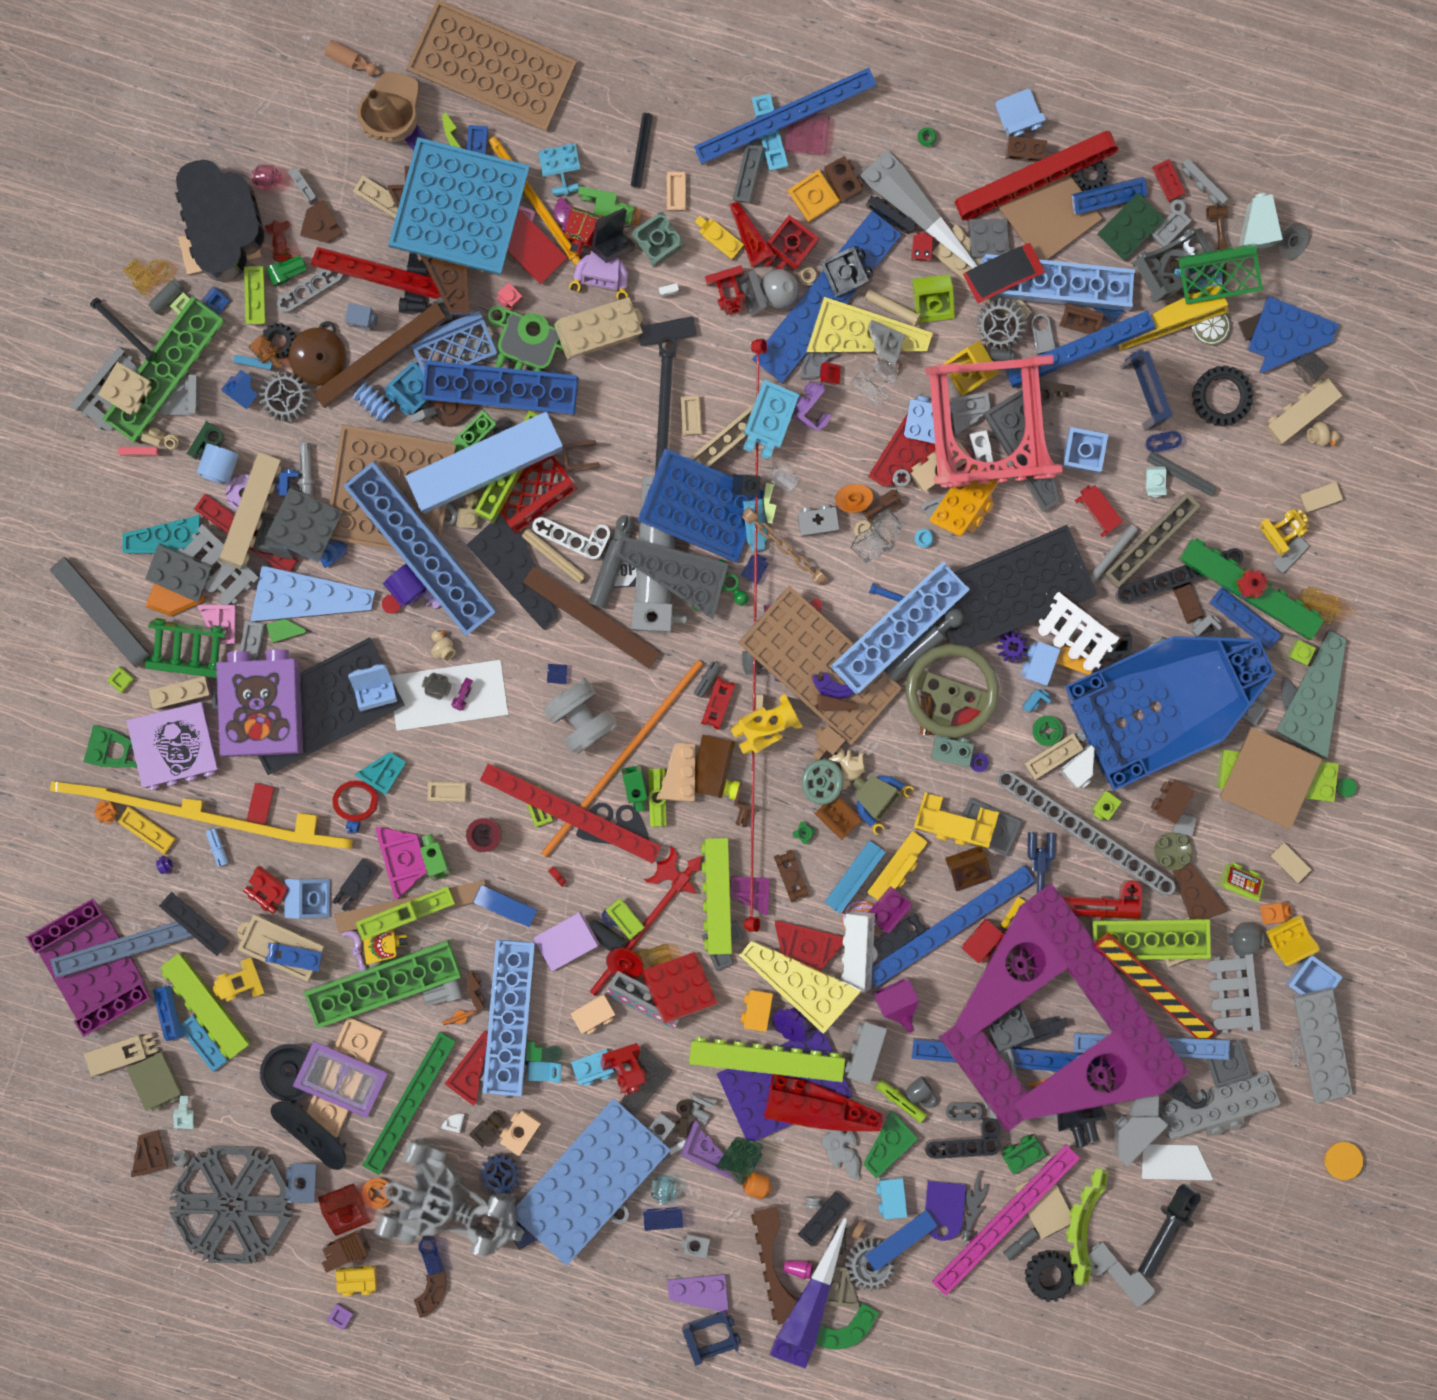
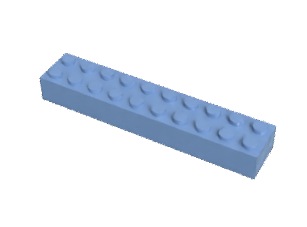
M377 460L370 463L343 485L466 636L498 610Z

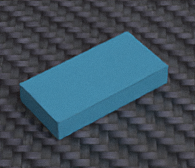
M234 355L233 362L238 365L274 371L275 365L269 361Z

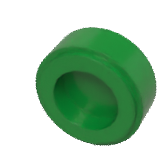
M1350 778L1340 779L1336 785V790L1342 797H1351L1357 789L1356 783Z

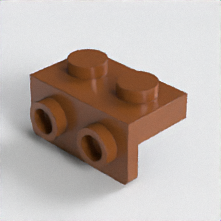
M840 796L833 802L822 805L814 813L841 840L862 820Z

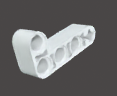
M543 517L537 518L533 522V530L536 534L590 560H598L602 556L611 536L609 528L605 525L596 526L588 539ZM545 522L544 525L551 529L550 536H547L549 532L544 529L540 532L537 524ZM605 529L607 531L606 538L599 539L596 535L597 531ZM556 530L564 531V537L561 540L554 538ZM574 538L581 539L582 544L579 548L571 546V541ZM592 546L598 547V555L590 556L588 553L589 548Z

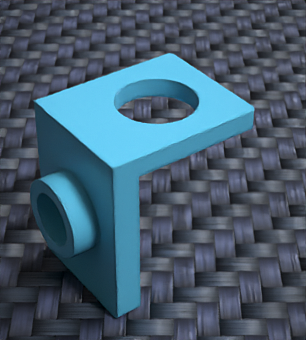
M529 1061L527 1081L561 1083L562 1064ZM555 1068H556V1070H557L556 1078H555V1076H554V1070H555Z

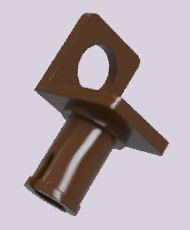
M740 782L734 801V806L740 808L735 824L740 826L742 819H744L742 827H747L752 807L749 803L738 801L743 783ZM754 805V811L759 812L760 806Z

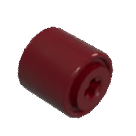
M479 818L469 824L466 830V840L473 850L485 853L499 846L502 840V830L495 820ZM481 830H489L488 835L490 838L481 839Z

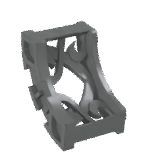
M1190 228L1184 232V236L1155 251L1148 253L1145 251L1136 256L1137 260L1132 265L1138 268L1152 295L1149 297L1153 303L1168 299L1174 293L1179 292L1180 294L1184 292L1182 279L1178 275L1169 272L1164 273L1166 263L1170 257L1195 254L1197 243L1194 247H1189L1188 245L1195 238L1198 239L1202 246L1198 253L1213 251L1203 234L1202 228ZM1147 263H1152L1154 267H1149ZM1211 264L1207 265L1202 272L1211 277L1218 268ZM1189 268L1184 270L1185 277L1191 281L1198 274V271L1195 273L1190 272ZM1200 274L1196 281L1199 282L1200 279L1205 281L1208 278ZM1172 278L1174 283L1170 284L1168 279Z

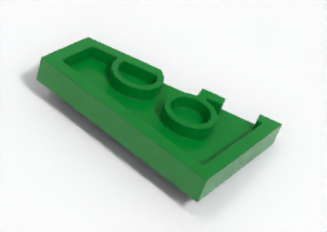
M891 1111L863 1164L876 1179L918 1140L893 1111Z

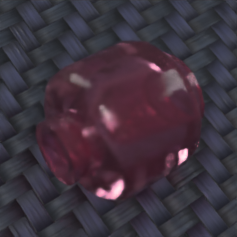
M259 164L252 171V182L258 189L274 190L278 183H281L282 175L281 172H278V168L275 165Z

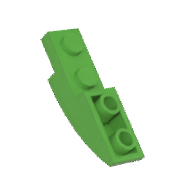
M485 410L456 436L457 438L452 442V444H457L455 453L483 441L497 425Z

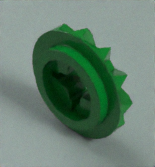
M1042 716L1034 723L1032 734L1035 741L1039 744L1052 746L1062 738L1063 727L1057 718ZM1046 722L1049 728L1056 729L1050 733L1049 739L1045 733L1039 732L1045 729Z

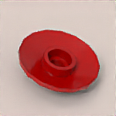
M617 948L610 951L606 957L607 967L615 975L619 971L633 979L642 973L643 962L631 950Z

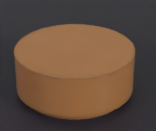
M862 1220L859 1221L851 1235L852 1238L858 1240L867 1223Z

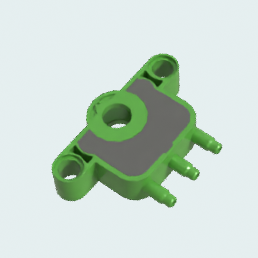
M499 306L490 309L488 315L489 322L503 329L498 342L499 356L495 367L502 368L505 359L516 362L514 369L522 370L523 366L534 369V371L542 372L551 363L555 349L564 352L556 329L549 326L547 320L542 315L529 313L523 316ZM500 312L502 319L495 321L491 316L492 313ZM529 324H536L540 328V333L537 336L528 335L526 327Z

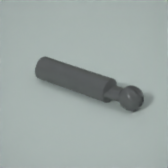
M620 516L616 521V528L612 539L609 541L588 602L589 604L604 609L607 608L623 559L614 554L618 536L622 535L630 538L635 526L634 520L630 516Z
M958 609L947 611L945 621L940 625L933 624L884 669L893 681L898 682L912 669L919 657L931 648L937 647L946 639L945 632L948 629L958 627L963 623V613Z

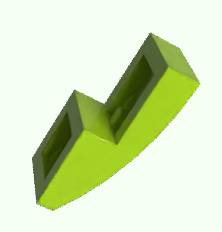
M445 112L442 114V120L447 140L451 146L461 148L452 136L458 130Z

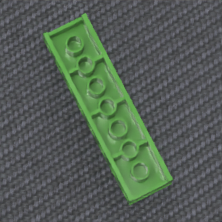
M191 297L152 350L157 354L156 359L153 362L145 360L136 372L152 382L150 384L152 387L147 397L143 396L140 401L142 403L140 410L130 415L117 406L112 405L102 419L136 443L226 320L197 298Z
M447 939L304 990V996L307 999L317 1029L456 980L461 977L462 973L450 940Z

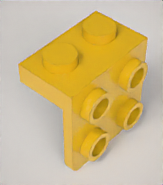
M1301 915L1266 931L1272 949L1285 966L1294 965L1320 950L1319 945L1309 934Z

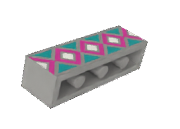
M617 971L606 995L664 1024L648 987ZM679 1019L664 1025L674 1030Z

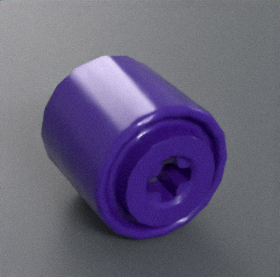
M407 563L383 582V585L401 607L411 606L427 590Z

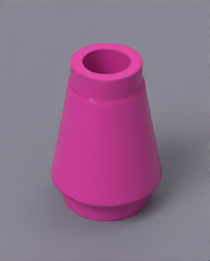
M785 1261L784 1272L803 1280L811 1278L813 1264L809 1263V1261Z

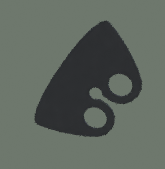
M597 803L589 810V812L596 815L598 808L605 807L608 810V816L605 820L611 821L613 818V810L606 803ZM631 805L619 807L616 812V825L649 840L645 824L640 814L634 811V807ZM624 809H629L632 812L633 817L630 821H623L620 814ZM579 828L576 832V836L583 840L611 844Z

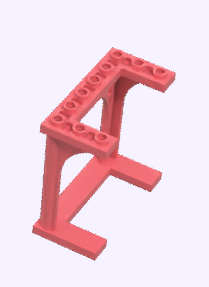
M1053 355L985 363L943 364L925 368V376L930 377L938 471V476H934L935 484L941 483V487L971 485V481L978 480V484L990 483L989 479H997V482H1006L1008 477H1015V481L1027 480L1029 475H1034V479L1056 477V473H1062V465L1053 463L1045 443L1038 366L1053 363ZM1021 368L1025 431L1022 441L1011 455L1000 461L981 462L972 459L959 448L953 437L947 374ZM1028 444L1027 450L1030 449V453L1023 450L1024 445ZM952 451H956L958 456L952 460V456H954ZM1023 454L1027 458V465H1020L1016 460V456ZM960 459H965L967 462L965 469L960 472L957 471V462ZM1012 461L1014 466H1009L1008 468L1007 462ZM972 464L977 466L976 471L975 469L970 470ZM991 464L994 465L993 470L990 469Z

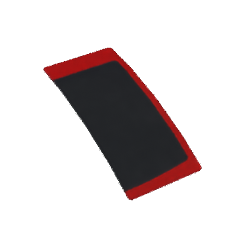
M1028 243L963 273V276L977 303H981L1002 291L1045 273V270L1031 243Z

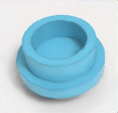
M921 529L915 534V543L921 548H927L932 545L934 536L930 530Z

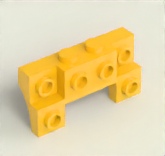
M924 793L914 829L931 833L936 836V839L947 842V839L954 840V844L965 847L966 844H972L989 849L999 812L980 807L976 821L940 811L943 797Z

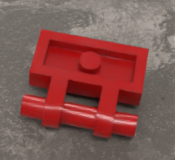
M258 866L249 880V883L254 888L251 889L249 886H246L243 892L248 895L251 901H256L260 904L264 911L274 914L277 908L272 905L273 902L277 905L282 903L289 887L263 867ZM262 892L267 896V899H264L259 893Z

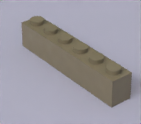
M1188 492L1185 493L1103 576L1115 588L1120 587L1201 505Z

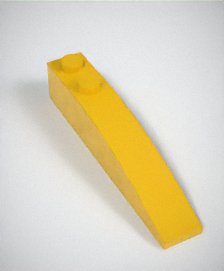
M1210 286L1205 291L1213 295L1217 294L1221 287ZM1201 292L1190 293L1189 299L1197 298ZM1225 297L1186 304L1185 298L1178 300L1150 315L1154 322L1155 330L1119 344V352L1228 313L1227 301Z

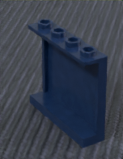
M1143 349L1132 352L1124 360L1125 363L1121 365V369L1133 365L1151 413V417L1142 423L1145 431L1162 425L1173 414L1149 350L1144 352Z

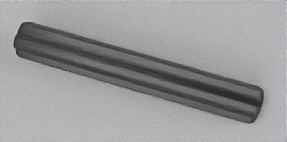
M1151 452L1147 457V462L1156 467H1166L1167 473L1205 494L1213 496L1216 492V486L1156 453Z

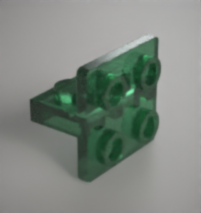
M736 1137L721 1157L716 1168L728 1172L737 1184L743 1185L763 1156L761 1150L764 1146L759 1142Z

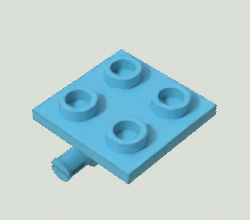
M566 144L561 147L538 151L543 177L561 174L563 186L552 188L553 196L561 194L566 196L568 193L579 190L578 183L566 185L564 172L581 169L576 144Z

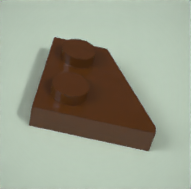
M159 1130L138 1136L131 1177L169 1167Z

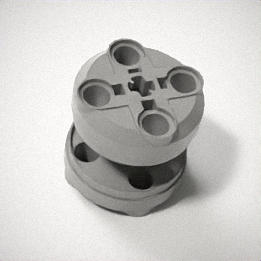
M586 678L555 697L542 708L545 716L552 724L564 717H567L576 731L565 738L564 741L570 752H573L575 756L618 726L616 718L609 710L596 717L591 713L585 703L597 693L591 682Z

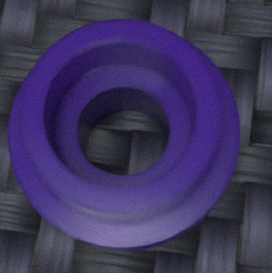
M975 753L971 756L970 767L972 770L982 772L987 769L989 761L986 755ZM977 759H981L983 761V764L981 766L976 765Z
M163 855L156 861V866L161 874H170L173 863L170 858Z

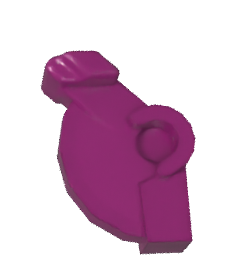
M561 197L555 205L554 216L557 222L563 225L562 230L565 233L571 206Z
M465 678L458 692L460 694L459 697H454L451 703L453 708L459 711L464 710L467 704L464 702V699L471 692L473 680Z

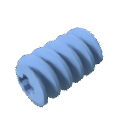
M366 382L354 394L353 400H359L358 405L360 406L365 405L364 410L366 412L371 410L370 416L377 415L375 418L377 422L381 420L384 422L394 412L396 406L389 408L388 406L391 401L388 400L384 403L385 396L382 395L378 398L379 390L372 392L374 386L370 385L367 387Z

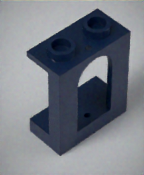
M726 1310L683 1324L682 1332L695 1366L702 1364L705 1358L735 1349L736 1352L739 1351L741 1339L738 1332L735 1333L733 1330L735 1324L732 1315L728 1316ZM717 1323L726 1324L730 1334L727 1339L699 1348L694 1331Z

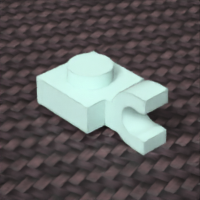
M180 1096L179 1109H174L173 1113L174 1128L193 1129L194 1110H188V1096Z

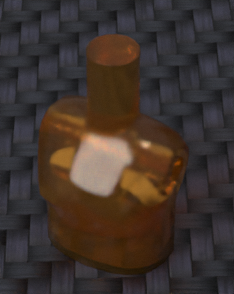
M264 334L249 345V349L261 363L264 364L270 361L276 369L282 366V363L275 357L278 353V348Z

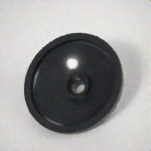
M282 1044L266 1054L260 1066V1080L268 1094L281 1101H296L309 1094L293 1087L309 1052L306 1048L296 1044ZM315 1062L307 1081L316 1084L318 1078L317 1062ZM287 1067H291L293 1070L292 1072L288 1073L285 1071V1069Z

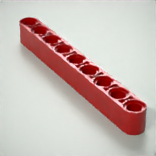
M1110 131L1101 132L957 198L954 202L962 221H968L1110 157L1119 148Z

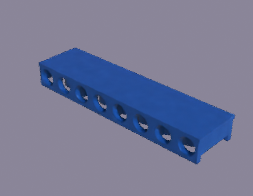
M425 360L421 399L575 415L579 377L577 375Z

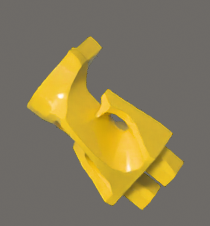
M785 693L780 696L779 700L781 703L777 707L766 710L764 707L739 717L738 723L730 728L735 738L745 734L747 740L739 744L743 754L751 751L758 753L770 744L780 740L783 736L778 732L788 727L795 729L803 727ZM761 716L762 720L756 723L754 718ZM772 716L778 717V722L775 725H771L769 722ZM773 734V737L770 739L764 738L766 735Z

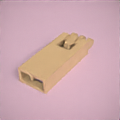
M154 1033L142 1037L140 1034L84 1053L91 1077L145 1059L149 1054L158 1052V1047L150 1048V1046L157 1044L156 1040L148 1042V1039L154 1037ZM135 1045V1047L128 1049L129 1053H133L136 1051L138 1053L125 1057V1052L123 1051V1048Z

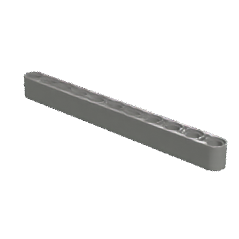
M1002 771L997 775L996 781L1001 788L1162 895H1171L1174 892L1175 884L1170 878L1012 772ZM1004 774H1008L1011 778L1010 783L1007 785L1001 783V776ZM1019 785H1024L1027 789L1023 796L1017 793ZM1037 795L1042 798L1040 806L1033 804V798ZM1052 806L1058 808V815L1055 817L1049 815V809ZM1067 817L1074 819V825L1070 828L1065 825ZM1085 827L1090 830L1088 838L1081 836V830ZM1101 838L1106 841V846L1103 849L1097 847V841ZM1116 849H1120L1122 852V857L1118 860L1113 858V852ZM1131 860L1137 861L1138 867L1136 870L1132 871L1129 868ZM1149 870L1154 873V878L1151 881L1145 879V873ZM1164 881L1170 884V888L1166 892L1161 890V884Z

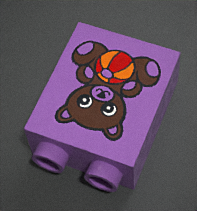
M284 649L267 650L266 660L251 661V652L249 651L227 652L228 662H217L220 756L302 754L303 727L300 661L289 659V650Z

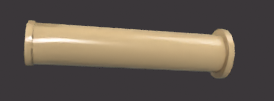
M869 289L864 300L912 323L914 327L920 320L921 313L917 314Z

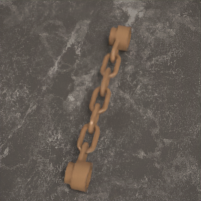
M747 507L743 512L742 518L749 524L755 523L758 526V531L765 538H772L782 553L791 555L799 568L813 574L812 579L820 586L829 579L819 568L815 571L812 570L809 561L803 556L795 555L793 548L785 540H778L774 536V531L767 524H760L757 521L759 518L758 514L750 507ZM763 526L770 531L768 535L762 531L764 529ZM782 542H783L789 549H787L786 551L783 550V549L780 547V546L783 545ZM801 559L808 564L805 565V568L798 563L801 562Z

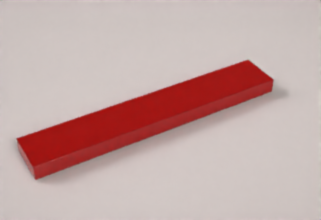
M204 494L194 510L226 533H229L235 515ZM255 530V531H254V534H253V536H255V537L257 536V533H258L257 530ZM249 547L251 551L275 568L292 571L298 562L296 558L292 560L275 557L273 553L255 551L253 547Z

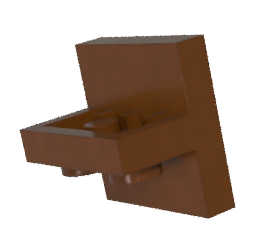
M980 846L945 858L956 891L992 879L987 855Z

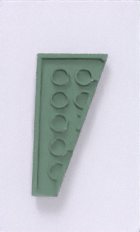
M1330 630L1324 637L1275 731L1325 759H1328L1346 645L1345 638Z

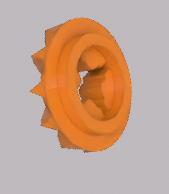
M372 1178L365 1183L362 1189V1198L367 1206L380 1209L389 1204L391 1200L385 1196L384 1192L385 1187L389 1184L388 1181L382 1178ZM383 1187L381 1191L382 1197L377 1196L376 1198L371 1199L374 1195V1191L372 1190H378L379 1188Z

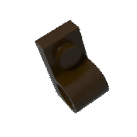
M1039 380L1040 391H1045L1048 394V400H1041V406L1047 405L1052 400L1054 393H1057V396L1062 398H1068L1069 395L1072 396L1074 394L1075 386Z

